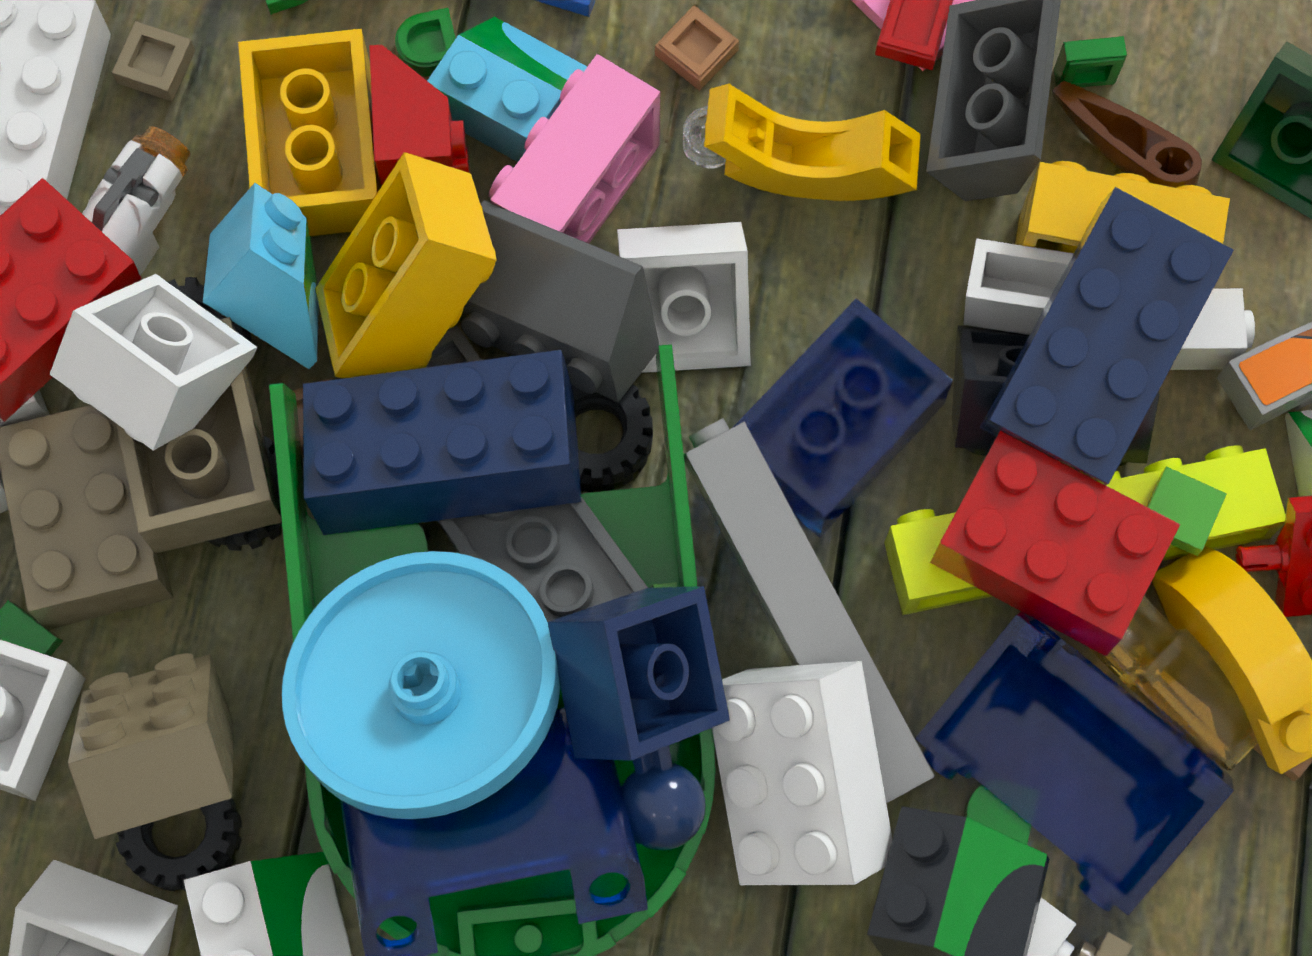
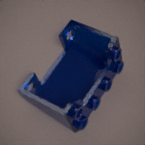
M565 708L556 709L553 722L544 741L528 764L500 790L463 810L431 818L398 819L374 815L340 800L365 956H425L438 953L428 897L570 869L575 909L579 924L648 910L644 875L623 797L615 760L574 757ZM616 872L624 876L626 886L617 895L598 897L589 891L592 882L600 875ZM393 916L410 917L417 923L414 932L400 940H388L377 933L379 925L387 918Z

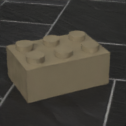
M230 317L220 319L223 323H225L234 331H236ZM248 364L192 430L155 450L133 439L126 433L125 429L116 424L138 532L155 554L282 522L281 510Z
M92 405L0 427V469L27 610L41 625L47 629H52L173 598L164 552L155 554L138 532L117 426L114 421Z
M190 653L174 655L157 663L154 671L130 678L128 673L125 672L109 674L95 680L90 684L89 690L82 692L68 766L94 839L232 798L234 723L211 654L194 658L193 654Z

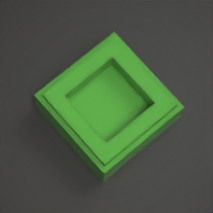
M1166 466L1159 477L1147 507L1181 524L1171 545L1198 556L1203 551L1227 493Z

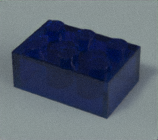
M856 298L733 427L743 422L746 423L795 517L820 538L939 411L946 401L953 379Z

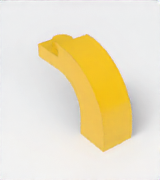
M728 83L709 90L704 147L726 159L724 175L745 185L789 197L856 201L884 198L917 190L921 134L886 110L853 119L830 122L808 121L788 117L769 109Z
M1204 546L1203 551L1198 556L1189 553L1158 570L1152 582L1173 631L1200 645L1223 671L1244 708L1267 766L1279 774H1283L1311 758L1312 659L1275 602L1255 579L1235 561L1207 546Z

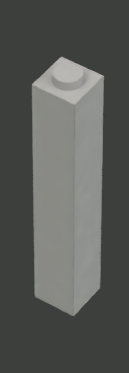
M724 418L689 436L694 449L684 454L685 465L792 665L862 661L886 803L935 777L746 423L743 422L729 429Z

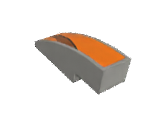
M1312 322L1228 361L1218 375L1219 383L1250 431L1294 407L1297 411L1312 403Z

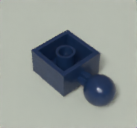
M704 586L646 588L547 622L552 647L556 655L559 682L574 757L633 760L635 770L624 781L617 800L618 817L623 829L632 840L648 849L671 850L687 843L698 832L704 820L706 809L705 796L696 777L681 765L672 763L669 745L730 721Z

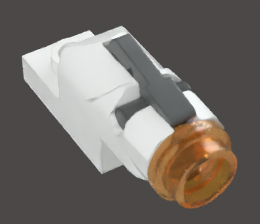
M149 126L143 135H135L131 141L127 142L114 163L105 173L104 178L82 213L134 261L140 276L159 249L153 231L172 204L176 195L175 189L188 171L185 163L191 155L187 147L166 131L153 126Z

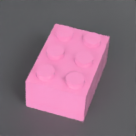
M596 54L585 71L577 69L571 74L561 91V104L550 119L541 117L535 123L525 141L524 148L526 151L514 168L507 165L499 172L489 191L492 204L588 244L660 144V91Z

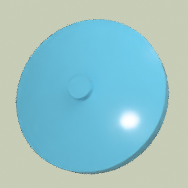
M439 551L415 552L386 559L361 570L338 585L317 605L299 630L287 658L282 684V707L286 728L298 755L315 778L329 792L345 803L374 815L398 819H422L463 810L484 800L509 783L528 764L544 741L555 716L561 687L556 655L552 647L547 620L534 597L520 582L501 568L469 555Z

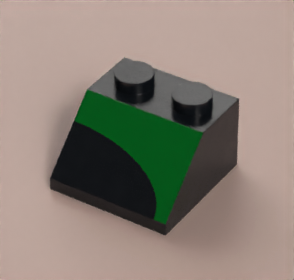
M902 806L867 935L882 956H1027L1050 859L1046 853L971 818Z

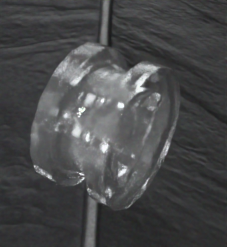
M708 106L696 109L687 117L683 130V149L687 158L695 165L703 168H717L725 165L726 159L704 147L705 139L701 138V131L705 128Z

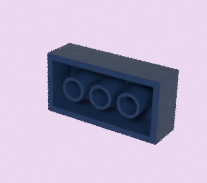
M1115 187L1101 202L980 428L996 437L1002 431L1092 479L1108 485L1234 250Z
M562 350L303 384L304 500L323 535L582 502L574 391Z

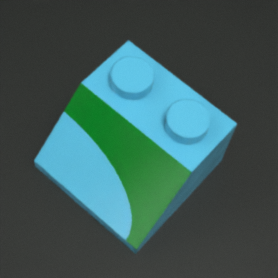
M494 16L459 34L427 81L448 97L452 121L463 120L464 130L467 135L518 162L526 151L524 148L525 141L532 127L541 117L550 119L561 104L560 94L568 78L577 69L585 71L587 66Z
M254 183L210 233L203 303L225 317H230L236 324L310 369L317 362L319 303L315 290L318 282L307 217L285 195L280 193L271 194Z

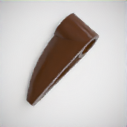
M1063 81L1052 90L1054 98L1074 124L1123 173L1137 174L1145 177L1149 183L1173 188L1183 185L1197 186L1202 159L1199 152L1187 142L1131 110L1069 82Z

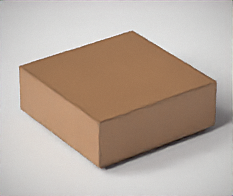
M694 5L655 45V56L700 91L739 50V40Z

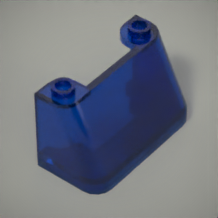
M1023 612L1018 613L915 738L926 748L922 753L927 763L935 771L949 780H952L957 773L968 779L974 777L1077 863L1076 868L1084 877L1078 884V887L1089 899L1107 912H1110L1116 905L1128 916L1234 791L1232 777L1215 761L1052 629Z

